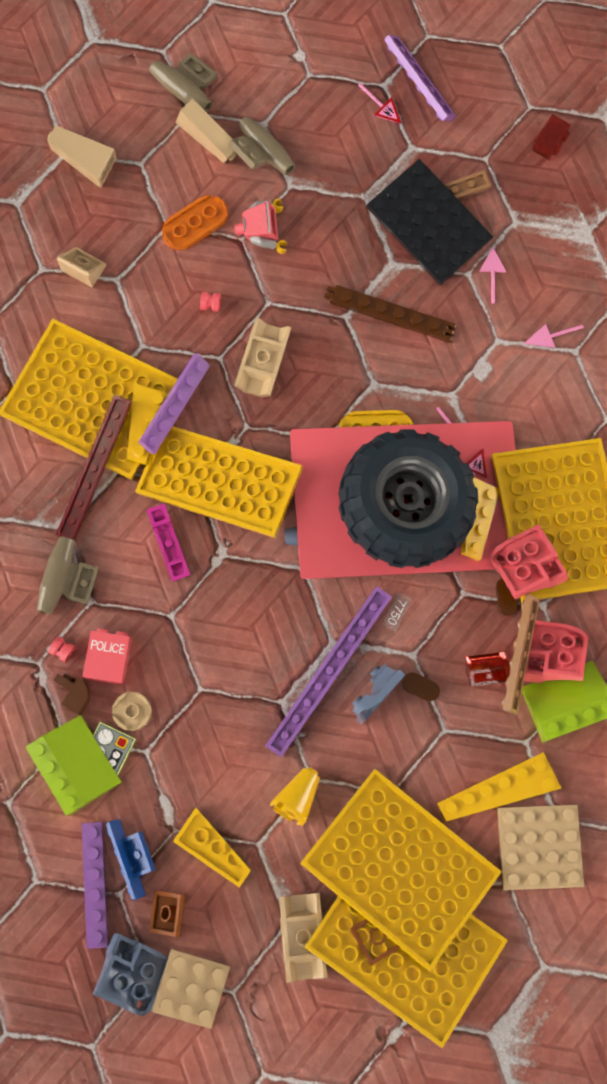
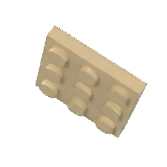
M171 949L151 1011L211 1029L230 966Z

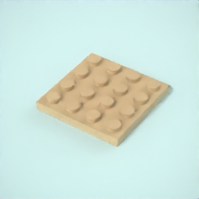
M578 805L497 808L502 890L584 887Z

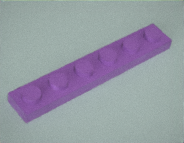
M388 35L384 39L388 45V50L395 54L397 62L407 71V76L416 83L417 90L424 94L426 102L437 112L436 116L442 121H452L456 115L398 36Z
M198 353L193 354L138 442L150 454L157 452L210 367Z
M103 822L83 823L82 846L87 949L108 947Z

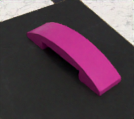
M165 504L147 509L146 511L172 582L190 576Z

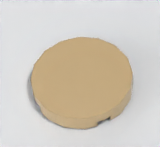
M139 692L123 693L116 699L112 708L114 721L126 731L140 730L151 719V704Z

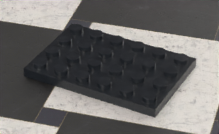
M420 158L366 205V208L440 286L493 239L488 230Z

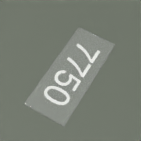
M398 592L382 626L396 632L412 598Z

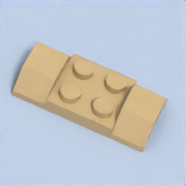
M255 318L235 381V387L244 393L255 396H271L291 327L280 328L266 324L260 318Z
M320 893L279 897L286 982L327 978L326 963L304 948L322 921Z

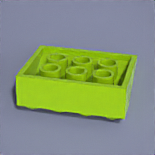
M593 661L585 663L583 681L549 680L543 681L542 684L533 682L522 688L523 696L542 743L607 719V685Z
M81 715L26 746L28 753L66 816L73 815L122 783Z

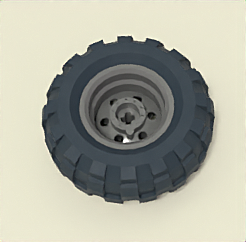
M400 429L399 432L391 434L390 432H385L375 436L369 443L363 444L355 452L345 468L338 492L341 520L345 522L348 529L347 533L355 544L358 543L365 549V554L376 561L380 559L388 562L389 566L399 568L414 566L415 568L429 566L453 553L473 528L477 516L476 506L479 503L478 489L473 483V472L469 464H464L459 456L461 453L452 445L447 446L439 441L440 437L428 432L426 434H419L414 429ZM397 479H403V484H398ZM416 482H421L423 486L420 487ZM385 494L390 496L391 499L385 498ZM405 498L409 500L407 504L403 502ZM429 499L430 505H425L424 500ZM398 510L399 517L393 516V512ZM412 515L417 517L418 520H413Z

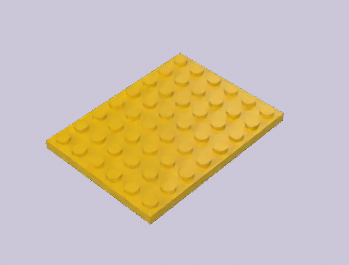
M52 318L0 408V416L88 458L114 394L133 401L134 383L169 394L178 379ZM132 405L106 465V468L130 480L133 479L140 466V463L127 459Z
M597 438L493 453L491 460L497 488L499 489V498L508 539L539 524L568 573L567 581L553 588L548 587L528 593V595H534L539 600L607 589V461L602 439ZM526 595L520 597L521 603L525 600Z
M376 769L372 771L300 863L428 971H431L502 872Z
M338 896L304 948L436 1045L443 1048L508 940L471 914L431 971H428L401 947L370 966L350 930L351 927L366 918ZM368 922L356 929V932H358L373 960L397 944L387 936L381 945L371 943L370 931L377 927ZM375 930L372 933L373 941L376 943L382 942L383 933Z

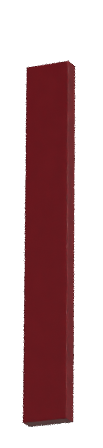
M114 394L55 535L75 541L131 408L132 401Z

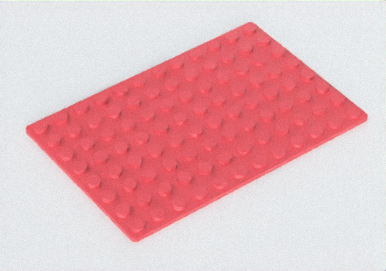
M511 421L292 429L290 431L292 463L302 465L303 467L294 490L300 577L302 579L496 570L491 561V554L498 545L508 540L499 495L481 560L476 561L462 555L461 543L449 556L429 566L420 568L406 566L399 568L389 566L388 562L380 559L376 561L365 554V549L358 543L355 544L347 533L348 529L345 522L341 520L338 492L345 468L355 452L363 444L372 441L375 436L385 432H390V434L396 433L400 429H414L419 434H426L428 432L440 437L439 441L447 446L452 445L461 453L459 456L464 464L483 449L487 479L477 474L475 478L497 488L491 455L493 453L516 450L513 423ZM397 479L398 484H403V479ZM416 482L420 487L423 486L421 482ZM385 494V498L391 499L390 496ZM405 498L403 502L407 504L409 500ZM429 499L424 500L425 505H430ZM399 511L393 512V516L399 517ZM412 515L413 520H418L417 517Z

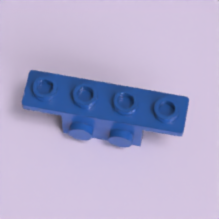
M120 819L107 822V832L111 837L114 853L120 863L121 873L125 878L129 895L133 901L145 897L146 893L140 876L156 869L143 832L141 831L126 837Z

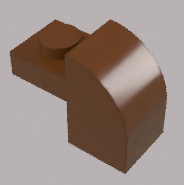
M57 674L54 681L69 690L61 704L79 716L82 715L90 701L88 685L79 677L73 683L75 679L67 674L63 676Z

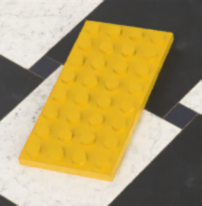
M172 426L157 452L150 455L135 492L145 497L276 538L303 467L296 463Z

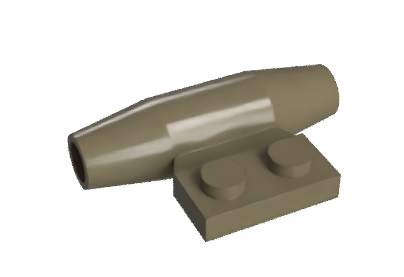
M192 53L179 63L177 70L159 60H155L151 64L149 72L165 89L183 103L187 104L193 98L206 112L209 111L212 101L201 89L207 88L217 78V73Z
M246 116L241 119L238 127L244 136L232 139L229 146L252 170L264 166L268 162L284 175H289L295 169V164L284 147L264 127L250 117Z
M59 537L49 557L39 589L38 612L52 615L62 594L71 601L84 605L89 603L99 567L81 562L72 564L75 543L72 539Z

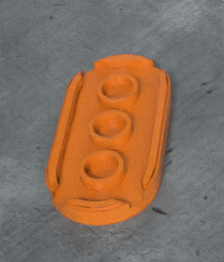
M205 195L170 216L164 222L162 228V237L166 245L175 250H185L221 228L228 217L225 202L217 196Z

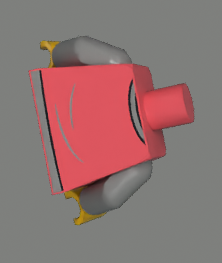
M275 199L273 203L271 201H256L248 210L242 213L243 223L234 226L236 234L238 236L244 234L254 245L272 250L276 248L279 254L286 253V249H282L280 246H286L287 242L281 240L276 243V240H278L276 213L282 212L283 206H280L282 201L280 199Z

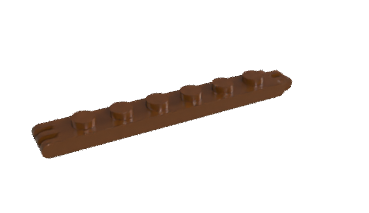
M336 285L335 288L328 286L326 291L329 293L324 295V298L329 299L333 305L448 343L452 342L453 338L450 336H454L455 331L453 330L457 328L455 323Z

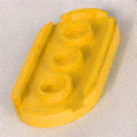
M399 410L353 411L341 420L339 427L413 425L410 417Z

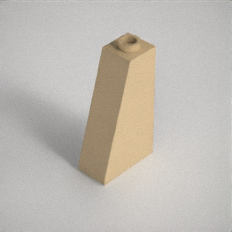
M193 98L180 110L175 123L223 163L228 159L232 161L238 155L229 146L232 138Z
M55 125L47 138L50 149L94 184L102 188L116 160L115 149Z

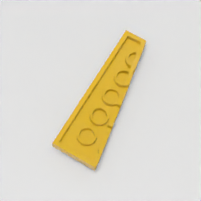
M543 752L440 801L437 805L445 822L555 791L561 789V786Z

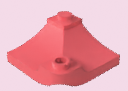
M539 524L504 541L491 554L493 566L501 575L514 599L543 588H553L568 580V573Z
M536 620L524 681L541 684L543 681L549 680L583 681L588 645L587 634L571 625Z

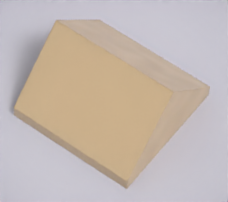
M77 247L59 255L57 258L61 271L90 287L94 286L107 265Z

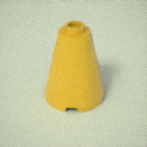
M308 767V769L303 768L271 801L270 806L275 805L273 810L286 820L291 822L292 819L298 821L297 825L303 826L307 821L319 784V773L311 767Z

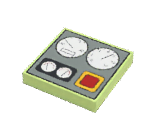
M100 722L93 736L114 771L119 775L136 739Z

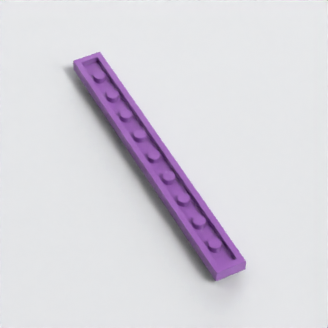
M377 586L374 588L265 747L282 758L392 598L391 595Z

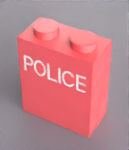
M99 628L96 631H91L82 676L85 680L124 685L132 641L131 637L127 636L128 633L116 631V634L108 633V630Z

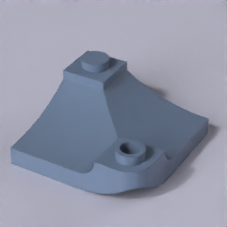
M383 664L381 668L377 666L370 673L373 676L370 679L373 683L371 694H366L364 697L359 696L352 703L354 706L352 712L357 716L356 721L360 725L369 718L403 679L405 674L400 669L394 670Z
M114 933L105 952L106 958L93 995L135 1015H146L152 1010L168 956L121 934ZM140 1000L142 1005L140 1008H137L136 1004Z

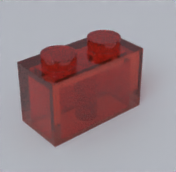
M552 114L534 141L532 151L550 161L553 155L557 156L562 141L566 142L570 136L568 131L571 124Z
M504 652L465 657L466 674L471 687L507 681L509 663Z

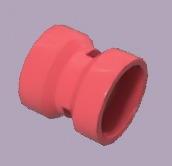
M202 292L200 310L206 311L211 308L212 311L219 312L221 294L214 293L211 296L208 292Z
M58 636L51 644L48 653L53 656L57 655L61 661L66 663L73 655L76 646L71 643L67 644L63 638Z

